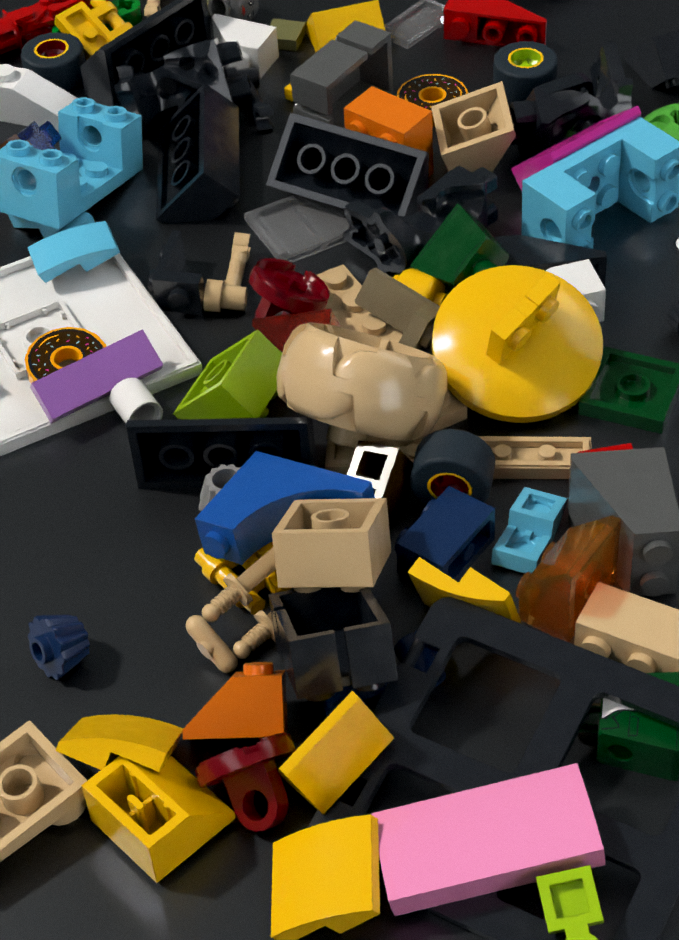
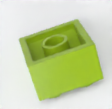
M257 329L209 360L173 414L178 419L266 418L269 413V409L266 406L270 400L278 396L276 375L282 352Z

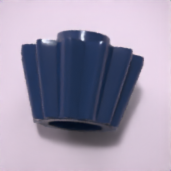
M38 615L34 617V621L29 623L30 633L28 634V639L30 641L31 655L38 667L44 670L48 678L53 676L55 680L61 679L89 654L90 642L88 640V633L84 629L83 623L76 616Z

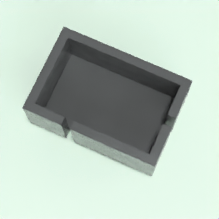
M357 20L346 27L336 36L335 40L329 41L290 74L293 102H295L293 113L345 128L343 108L368 88L373 86L393 94L391 33Z

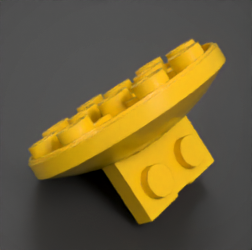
M518 265L498 266L480 271L466 278L446 296L440 305L434 321L432 354L446 368L447 388L464 405L492 419L512 423H529L557 416L580 401V398L592 386L599 371L603 356V335L597 315L590 303L574 286L564 279L534 267Z

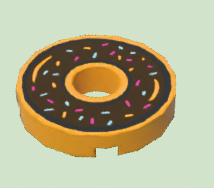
M425 74L411 78L403 83L397 91V97L432 111L431 106L468 94V89L461 81L442 74ZM432 113V126H435L434 118H433V113Z
M65 327L51 330L39 336L28 348L25 364L29 382L32 383L63 368L58 364L64 360L78 361L105 348L106 344L97 334L83 328Z

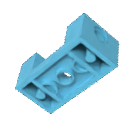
M77 98L58 111L60 150L36 149L25 140L8 142L6 146L0 149V212L58 230L62 229L143 169L141 115L128 112L121 106H106L95 103L91 98Z
M638 117L522 180L521 235L593 249L594 238L591 236L595 214L611 207L616 202L621 203L649 223L671 213L679 205V141L642 117Z

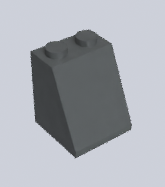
M665 447L571 453L568 498L569 524L624 591L638 596L676 594L679 573V509Z

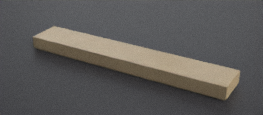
M368 435L366 442L399 448L413 462L416 448L422 439L397 441ZM479 436L491 447L496 458L493 479H569L571 453L592 449L591 437ZM327 440L325 469L347 475L356 448Z

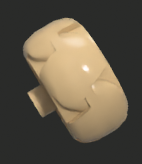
M314 322L301 324L291 332L284 344L276 375L279 398L290 409L309 418L329 424L326 439L356 448L359 440L366 442L368 435L397 441L423 439V437L430 434L439 420L447 392V371L444 364L437 357L422 350L378 336Z

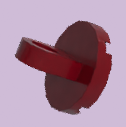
M263 258L257 261L249 276V283L253 290L262 297L255 314L256 325L270 338H280L288 334L296 325L300 314L312 315L324 311L330 296V291L325 282L311 271L306 270L304 275L294 271L296 265L286 260ZM283 311L280 318L270 323L276 313Z
M287 732L261 738L260 742H257L256 745L245 746L240 749L236 747L201 762L200 766L196 767L194 771L201 788L224 782L234 812L240 823L249 830L255 832L264 831L282 823L287 815V794L275 762L289 757L296 749L290 734H287ZM257 791L264 794L268 801V813L265 817L261 816L254 807V795Z

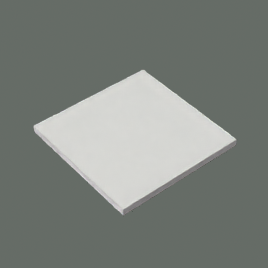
M120 253L87 272L78 264L47 283L38 276L31 256L0 267V456L115 410L110 404L109 396H106L52 424L50 423L30 388L31 383L28 379L25 357L29 346L39 336L51 330L65 327L83 328L97 334L107 347L143 329L163 363L161 370L140 380L151 394L197 377L203 371L202 363ZM71 359L64 360L58 365L65 367L76 361Z

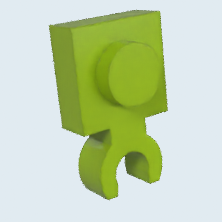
M587 865L537 876L536 880L549 934L565 932L566 940H598L589 931V926L604 923L591 866Z

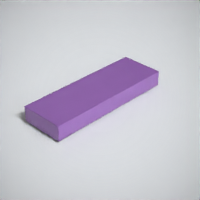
M142 329L32 382L30 388L52 424L109 396L114 386L124 379L137 378L141 380L161 370L163 363Z

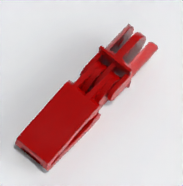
M39 0V2L29 7H23L9 13L3 9V17L0 18V55L15 49L21 53L22 48L29 40L39 35L52 33V29L55 26V16L81 1L91 10L94 9L90 4L91 0Z

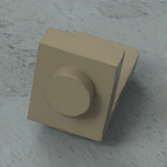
M378 268L370 270L355 299V303L403 332L399 343L416 349L421 347L428 349L432 344L434 321L440 306Z

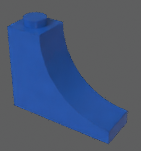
M255 451L196 516L195 522L205 554L243 565L250 556L273 541L272 532L294 500L375 498L372 481Z

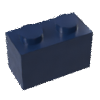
M448 486L437 499L430 500L419 519L410 528H404L395 542L397 573L411 580L408 571L420 557L455 581H458L494 541L495 508Z

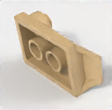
M30 720L0 742V862L50 825L61 826L77 820L86 807L81 785L87 780L63 754L55 751L56 747Z

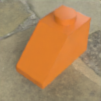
M272 662L243 664L244 672H235L182 729L183 740L256 738L287 732L286 671H274Z

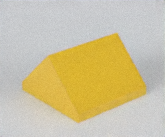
M379 0L311 13L306 22V33L315 51L320 50L332 39L335 40L336 36L355 20L385 30Z
M351 691L283 763L278 772L290 786L324 814L390 744L394 737L365 703Z

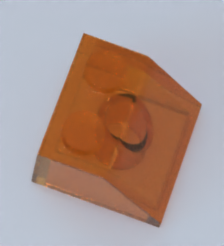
M612 515L571 527L557 543L551 542L547 546L541 563L532 573H525L517 586L516 597L519 598L518 615L521 621L566 642L573 638L575 635V623L597 583L601 582L613 586L616 582L621 519Z

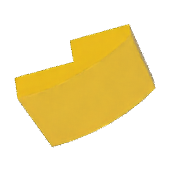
M420 557L408 571L423 603L429 607L441 598L452 597L522 624L511 593L471 567L459 582Z
M110 714L84 717L58 742L55 751L100 770L107 766L116 755H119L160 772L176 749L183 728L167 722L134 715Z
M370 814L337 819L300 830L273 842L271 938L275 940H298L324 926L341 934L380 914L378 818Z

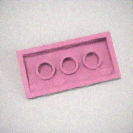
M577 763L372 813L374 817L378 818L379 858L388 902L394 916L537 882V876L590 865L591 869L606 865L604 847Z

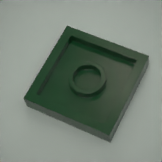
M604 346L599 371L590 389L580 398L578 414L662 434L679 394V363Z

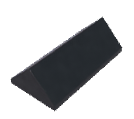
M290 113L266 185L343 210L345 205L358 200L374 209L385 206L392 210L395 215L405 217L413 215L420 210L421 205L417 203V197L429 188V153Z

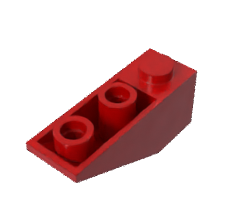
M448 0L443 9L444 39L501 47L520 41H533L546 45L547 19L507 0Z

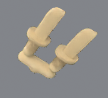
M273 547L237 578L231 573L223 578L227 587L210 601V604L203 607L202 617L192 615L186 621V630L196 642L199 651L206 658L210 659L223 673L233 672L237 668V658H247L251 651L254 652L267 639L271 638L275 642L271 611L266 614L259 610L254 615L258 623L242 636V640L237 641L233 645V652L208 624V622L217 621L220 615H224L225 612L239 601L244 606L253 601L249 592L276 570Z

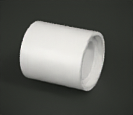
M124 379L117 383L110 393V404L125 423H127V420L162 419L163 409L139 379Z

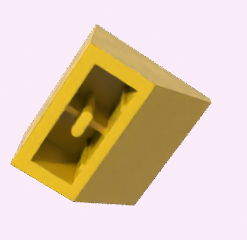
M118 756L81 785L91 821L156 883L236 819L235 812L207 787L201 788L197 778L172 756L169 757L160 772Z

